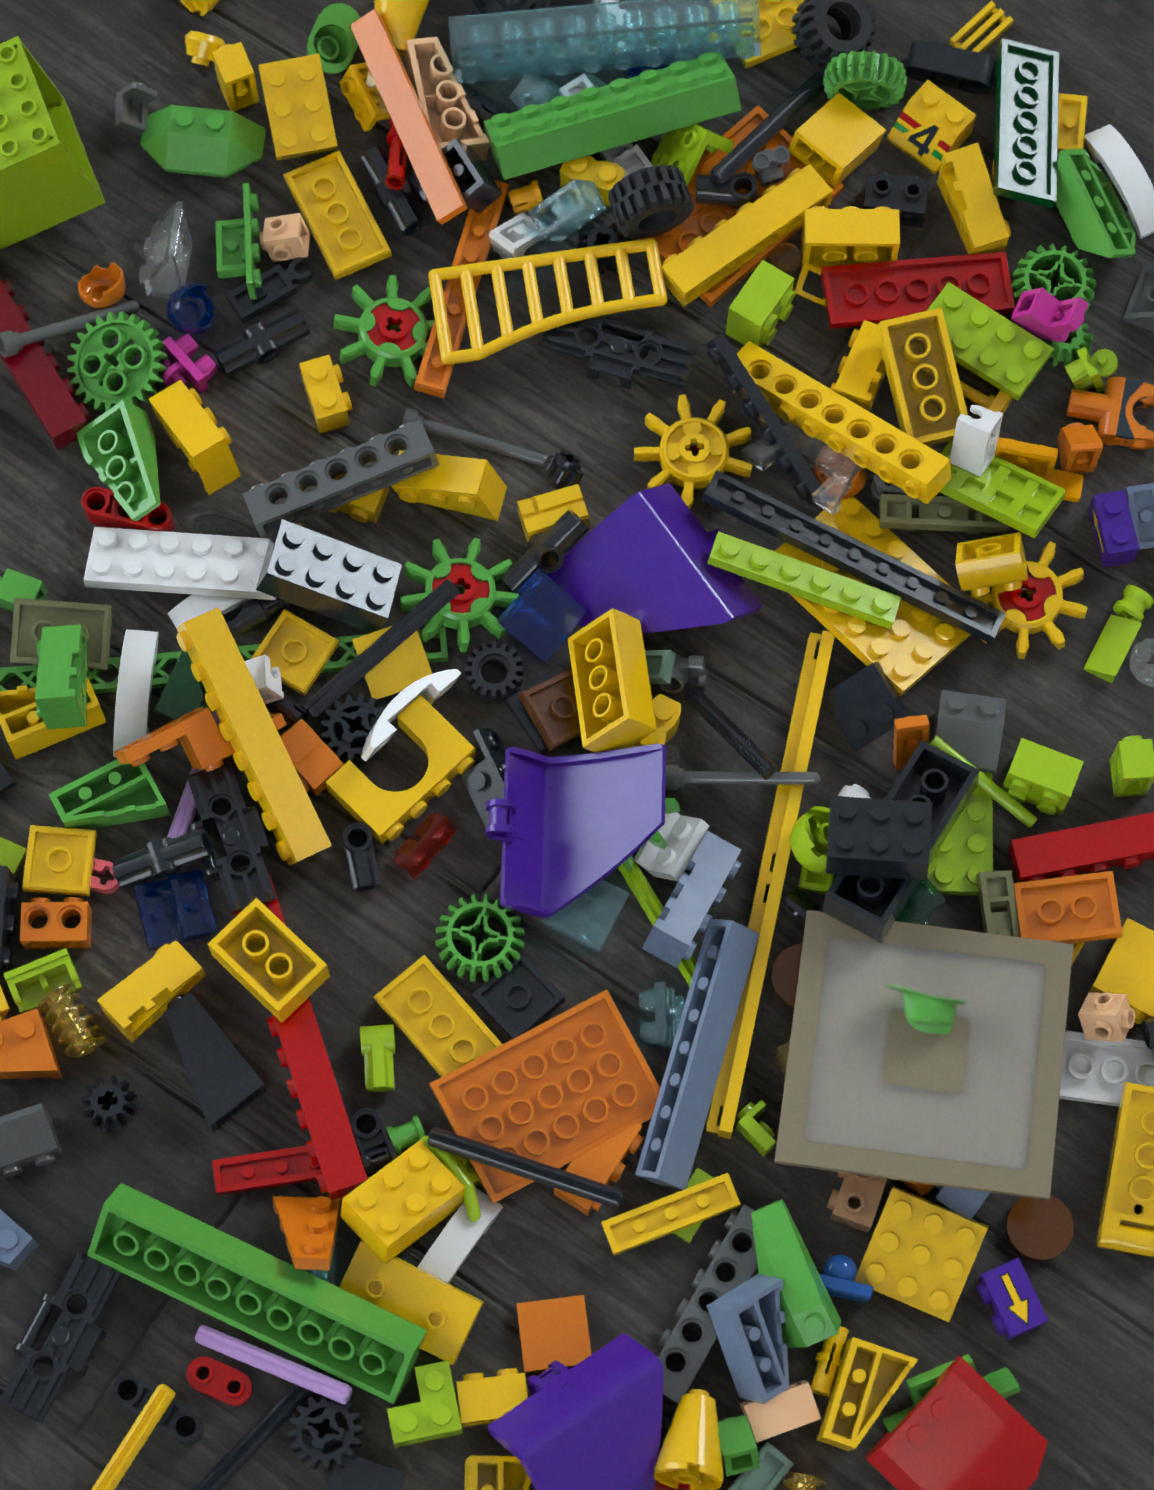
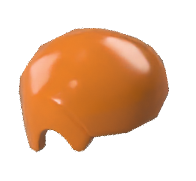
M114 262L110 263L109 268H101L95 265L92 271L84 275L78 282L80 299L87 305L100 309L117 305L125 294V278L122 268Z

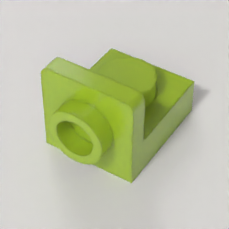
M760 1100L756 1105L750 1102L739 1112L737 1116L740 1120L737 1123L736 1129L765 1157L774 1149L776 1141L773 1139L775 1134L772 1129L763 1121L758 1123L755 1120L764 1112L767 1105L763 1100Z

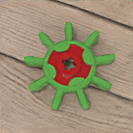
M389 275L386 285L387 297L373 301L359 285L354 286L351 297L364 311L361 318L335 314L334 329L358 333V341L340 351L339 359L342 364L365 354L375 362L370 371L371 386H377L382 379L385 367H401L404 379L410 388L414 387L418 374L413 361L419 356H424L428 343L426 342L427 335H430L435 319L426 320L422 312L432 300L430 287L422 291L413 302L398 298L399 285L396 275Z
M438 538L433 540L432 554L438 564L432 571H428L409 561L406 562L403 575L424 585L425 591L400 597L399 607L401 612L412 610L447 579L451 580L458 588L459 593H461L424 624L421 633L423 641L427 642L442 625L457 629V644L460 652H467L470 642L469 628L476 627L479 624H482L498 640L504 637L506 627L491 612L493 606L513 609L520 608L522 594L496 591L495 582L501 580V577L513 565L510 559L500 562L487 570L476 562L480 555V539L474 538L468 546L466 558L450 559L445 546Z

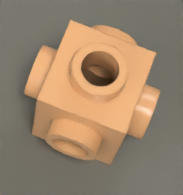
M301 213L265 218L264 230L260 232V244L262 249L268 252L272 262L308 257L310 232Z
M1088 993L1078 1013L1086 1040L1124 1042L1129 1029L1134 1026L1135 1013L1133 1008H1130L1126 994Z

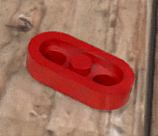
M205 1356L198 1357L187 1368V1381L193 1389L232 1407L242 1406L252 1396L253 1385L250 1378L245 1373L215 1359ZM201 1368H208L210 1371L209 1377L205 1380H201L197 1376ZM232 1382H239L241 1384V1389L236 1394H232L228 1390Z

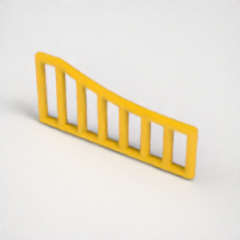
M653 238L430 270L428 279L441 361L445 365L478 361L538 333L568 323L618 312L665 305L668 299L657 241ZM646 252L654 294L635 297L628 254ZM615 256L623 299L604 302L597 258ZM584 260L592 305L574 309L566 263ZM553 265L561 313L543 319L535 267ZM522 269L531 324L513 331L504 272ZM491 274L501 337L484 345L473 276ZM460 278L472 349L453 351L442 280Z

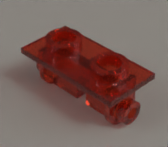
M435 812L433 815L429 814L414 831L421 840L417 842L409 837L394 853L396 857L393 859V862L401 869L404 867L411 878L415 880L429 866L431 860L438 852L449 844L457 831L445 814L440 815L438 812Z

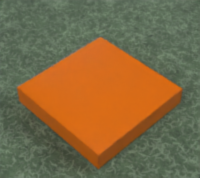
M584 1295L516 1303L525 1373L546 1371L548 1364L554 1360L559 1361L567 1368L574 1367L592 1355Z

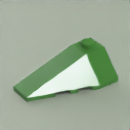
M122 400L76 432L86 462L98 472V477L113 491L114 497L131 519L138 521L160 506L156 442L147 411Z
M781 1199L753 1211L751 1217L759 1274L783 1279V1290H779L780 1310L785 1311V1322L781 1323L782 1342L787 1344V1348L808 1347L837 1335L842 1322L784 1200Z

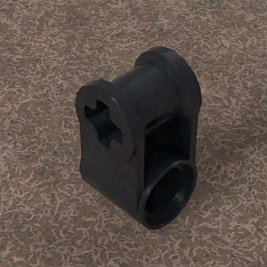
M369 1108L360 1109L355 1112L351 1120V1127L367 1176L370 1177L373 1176L374 1171L385 1167L397 1158V1155L378 1113ZM363 1118L373 1119L376 1122L375 1129L368 1134L361 1133L357 1129L360 1120Z

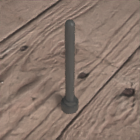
M135 300L20 334L17 331L12 332L11 330L1 332L0 354L4 358L14 356L25 345L85 328L86 323L95 325L96 316H100L107 321L108 312L115 314L117 318L120 311L128 315L135 313L139 310V303Z
M408 407L402 421L403 425L408 422L421 420L427 433L543 467L548 458L543 453L425 419V415L420 414L419 410Z
M666 765L665 791H679L680 787H685L686 784L816 785L820 782L821 777L817 772H775L768 780H764L756 771H686L685 768H680L679 765Z

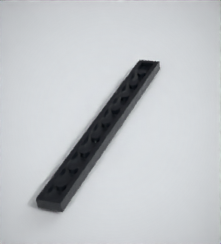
M717 470L701 501L883 591L900 596L901 600L990 644L993 642L1006 613Z

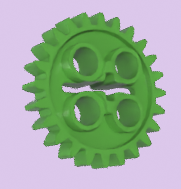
M120 311L117 318L115 314L108 312L107 321L100 316H96L97 326L94 327L86 323L88 333L85 335L78 332L77 336L81 340L80 344L72 343L70 345L77 351L76 355L67 356V359L75 363V366L68 368L67 372L76 375L70 381L71 385L79 387L75 392L76 395L84 398L85 404L89 406L94 405V409L103 412L104 409L108 411L122 400L137 407L138 400L148 404L149 400L146 394L148 392L157 394L158 392L153 386L154 383L164 382L158 376V372L167 370V367L160 364V360L167 358V354L158 351L165 345L160 339H155L159 332L153 328L149 329L151 324L145 320L140 321V318L134 314L129 317L128 314ZM115 336H119L117 345L111 348L112 339ZM141 353V361L134 366L135 357ZM100 361L99 370L93 373L94 364ZM123 378L122 387L116 391V383Z

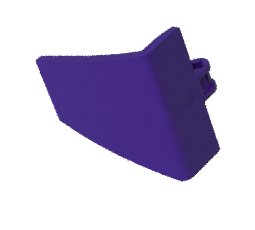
M668 483L639 491L631 496L564 556L563 565L559 570L548 573L545 577L582 628L612 608L640 620L642 634L727 623L756 613L763 606L740 575L707 564L717 533L722 531L715 529L707 532L678 493Z
M657 743L560 757H546L517 747L507 748L505 751L504 799H490L486 802V810L489 812V824L485 827L486 837L502 842L501 906L534 917L550 918L589 891L644 845L665 824L666 746Z
M621 1334L570 1370L559 1361L554 1360L548 1364L546 1371L538 1376L532 1375L529 1377L526 1383L532 1396L488 1426L490 1434L520 1460L536 1490H654L656 1481L654 1479V1467L659 1457L661 1436L663 1364L651 1351L627 1334Z

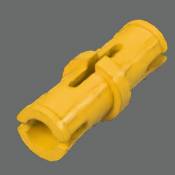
M840 1326L837 1335L825 1339L821 1352H818L815 1361L818 1363L810 1386L814 1394L824 1397H830L831 1388L837 1369L841 1365V1355L847 1335L849 1334V1330L845 1327ZM832 1347H833V1352H832V1355H831V1359H830V1361H829L830 1353H831V1350H832ZM828 1361H829L828 1369H827V1372H826V1374H825V1370H826V1367H827V1363H828Z

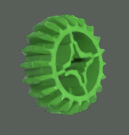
M864 49L862 52L851 50L849 54L840 53L839 57H833L831 62L827 63L823 81L825 86L824 92L827 93V98L829 99L840 93L859 109L878 110L880 107L890 108L891 104H897L899 99L903 98L907 76L903 63L897 62L895 57H888L887 53L878 54L875 50L866 52Z
M1052 243L1048 251H1046L1040 245L1037 247L1036 253L1029 250L1026 253L1025 259L1021 258L1018 261L1017 269L1013 271L1012 278L1014 281H1012L1011 285L1012 291L1015 292L1014 302L1019 301L1022 292L1032 290V288H1044L1050 293L1052 287L1050 284L1053 283L1054 277H1057L1056 287H1054L1053 293H1050L1058 300L1081 297L1089 303L1093 301L1095 296L1093 289H1095L1096 280L1092 279L1094 274L1093 268H1086L1087 258L1077 259L1079 255L1078 250L1069 254L1067 253L1066 245L1059 251L1056 250L1054 243ZM1044 268H1052V269L1047 270V271H1045V270H1040V269H1044ZM1064 271L1068 273L1073 279L1067 277Z
M472 894V903L467 904L466 900L461 897L459 898L460 909H457L454 905L448 906V911L452 917L441 915L440 922L445 926L437 927L436 934L443 938L435 942L437 948L444 949L439 953L440 960L450 959L446 965L449 971L459 966L457 977L463 978L466 972H470V982L476 981L477 974H482L483 981L488 982L490 972H493L497 978L502 976L501 966H504L508 971L513 969L508 959H520V954L516 950L524 948V941L517 938L524 936L525 932L524 928L516 927L521 923L520 916L510 917L514 910L508 908L501 910L500 898L496 899L494 904H490V894H485L483 902H478L477 894ZM478 915L477 921L473 925L461 926V929H457L462 921L471 916ZM489 916L495 918L504 926L508 937L500 936V932L489 928ZM483 925L487 941L483 939V943L479 944V950L477 951L474 935L477 937V933H481ZM453 939L460 940L461 944L468 945L472 949L471 960L465 958L456 950ZM499 947H504L496 957L482 961L484 954L488 950H499Z

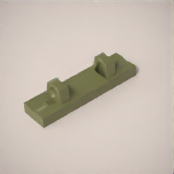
M880 495L879 528L903 529V531L912 532L916 530L967 532V534H979L980 532L1007 534L1009 529L1008 525L951 497L935 496L926 504L908 495Z
M1011 870L979 872L976 878L984 933L1021 937Z

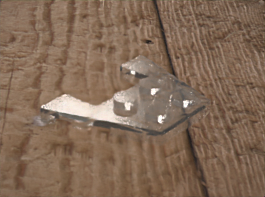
M790 423L784 429L806 463L829 477L812 493V500L818 506L835 515L841 507L840 501L844 494L847 495L851 488V481L856 471H860L861 467L855 464L851 458L841 452H834L826 443L816 437H809L802 429ZM761 439L741 450L742 458L762 471H765L778 457L772 447H767Z

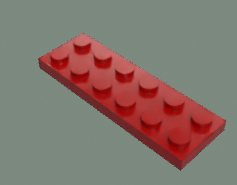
M1006 251L822 267L820 272L829 329L859 327L864 320L878 325L880 321L927 311L948 282L999 314H1010L1015 310Z

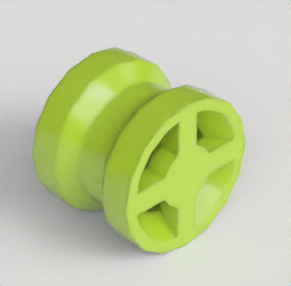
M1127 585L1123 591L1122 600L1116 601L1113 610L1120 617L1142 622L1144 611L1150 609L1154 601L1141 588Z

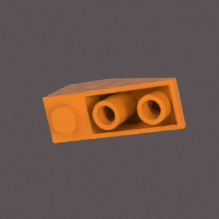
M637 1123L571 1161L566 1171L606 1185L610 1181L617 1183L626 1168V1165L622 1162L627 1154L630 1152L634 1155L644 1140V1137L640 1135L643 1125ZM554 1188L555 1196L589 1216L592 1209L598 1212L603 1205Z

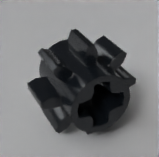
M560 451L555 456L549 455L543 466L547 470L545 476H547L546 481L556 489L579 484L584 475L580 471L582 468L580 465L581 460L568 451Z

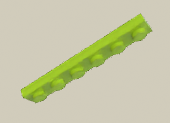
M719 531L707 562L709 565L891 629L901 600V597Z

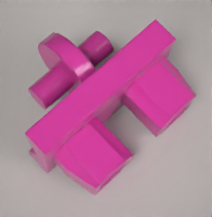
M188 333L175 341L169 336L163 342L167 348L165 353L174 364L172 365L168 359L162 362V365L167 367L162 376L164 383L170 386L181 380L186 386L188 381L183 377L185 376L202 394L208 389L207 380L218 371L215 362L205 354L193 363L189 357L196 353L199 347Z

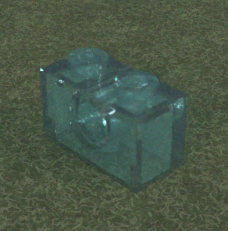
M573 179L530 210L528 214L540 239L561 242L605 211L606 207L594 182Z

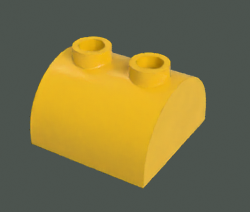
M1021 532L957 543L955 565L962 591L970 590L972 596H983L990 592L991 586L1002 585L1003 590L1012 591L1021 588V581L1027 580V565Z

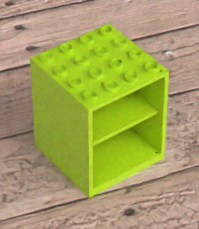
M19 36L0 44V250L106 203L65 98Z

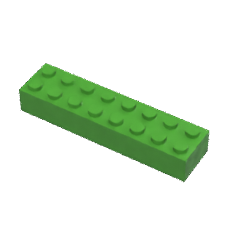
M709 52L691 61L674 62L667 68L646 70L639 76L629 79H616L609 85L598 88L588 87L580 93L568 97L558 96L544 104L527 105L520 111L510 114H496L491 119L484 121V125L490 141L491 154L503 179L506 180L734 113L742 109L734 74L720 52Z

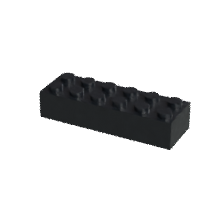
M921 740L885 799L932 802L930 865L977 788L980 770ZM838 874L825 894L823 912L882 943L920 880Z

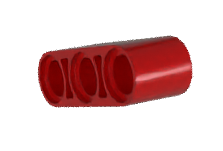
M92 487L84 492L81 499L87 519L90 523L98 526L173 532L175 528L171 510L162 502H160V506L144 517L134 521L131 517L124 518L121 516L125 510L114 497L112 490ZM94 503H105L104 507L99 510L90 509ZM157 517L166 518L163 524H152V521Z

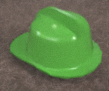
M335 3L324 8L318 16L308 38V55L320 54L323 72L328 74H338L345 70L358 47L350 25L360 19V16L349 5Z
M886 985L887 988L903 994L906 1019L916 1030L924 1033L949 1034L958 1005L967 1004V1002L962 1000L933 997L903 987Z

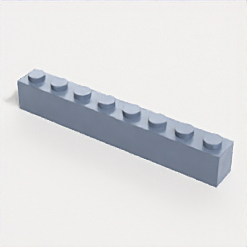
M709 919L635 1173L636 1176L663 1187L680 1190L687 1188L759 937V933L735 921Z

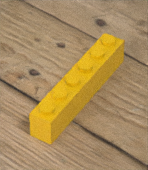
M811 164L803 169L797 168L793 170L783 183L777 187L772 185L767 188L761 195V198L754 203L748 202L737 211L736 215L728 221L723 219L713 227L712 232L705 237L699 236L692 240L687 249L679 255L675 253L669 256L661 267L666 287L681 305L685 307L801 226L805 209H811L816 206H830L833 190Z

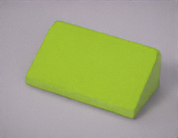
M1110 615L1083 670L1112 684L1142 623L1137 620Z

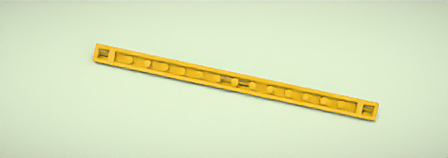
M823 630L822 634L811 632L808 637L780 772H807L835 638L829 631ZM820 642L817 659H814L816 644ZM778 785L776 788L774 805L766 836L767 840L765 841L766 844L757 879L754 902L752 903L753 906L747 927L759 933V937L706 1123L707 1132L716 1133L718 1137L731 1139L791 850L790 835L797 821L804 785ZM774 854L776 855L773 871L771 872L769 870L772 856ZM766 885H768V886H769L768 896H767L766 903H764V902H763V899H764L765 889H766ZM721 1106L723 1107V1112L720 1126H717V1120Z

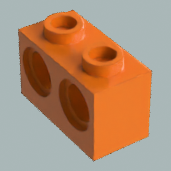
M37 897L32 898L30 902H21L20 942L24 949L91 948L92 909L89 903L84 902L82 898L68 897L64 898L63 902H50L51 900L48 898ZM39 916L48 918L44 927L39 929L32 928V922L35 918ZM69 917H81L77 927H65V922Z

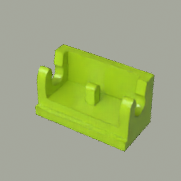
M66 948L4 973L14 1002L21 1014L83 989L71 956Z

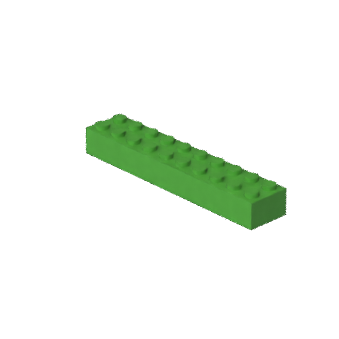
M120 1183L104 1202L87 1256L392 1404L395 1403L409 1380L428 1331L304 1270L295 1269L293 1265L123 1183Z

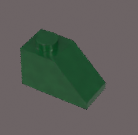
M181 652L155 708L156 711L174 719L198 707L208 708V705L204 704V689L201 681L198 682L192 673V660L187 652Z

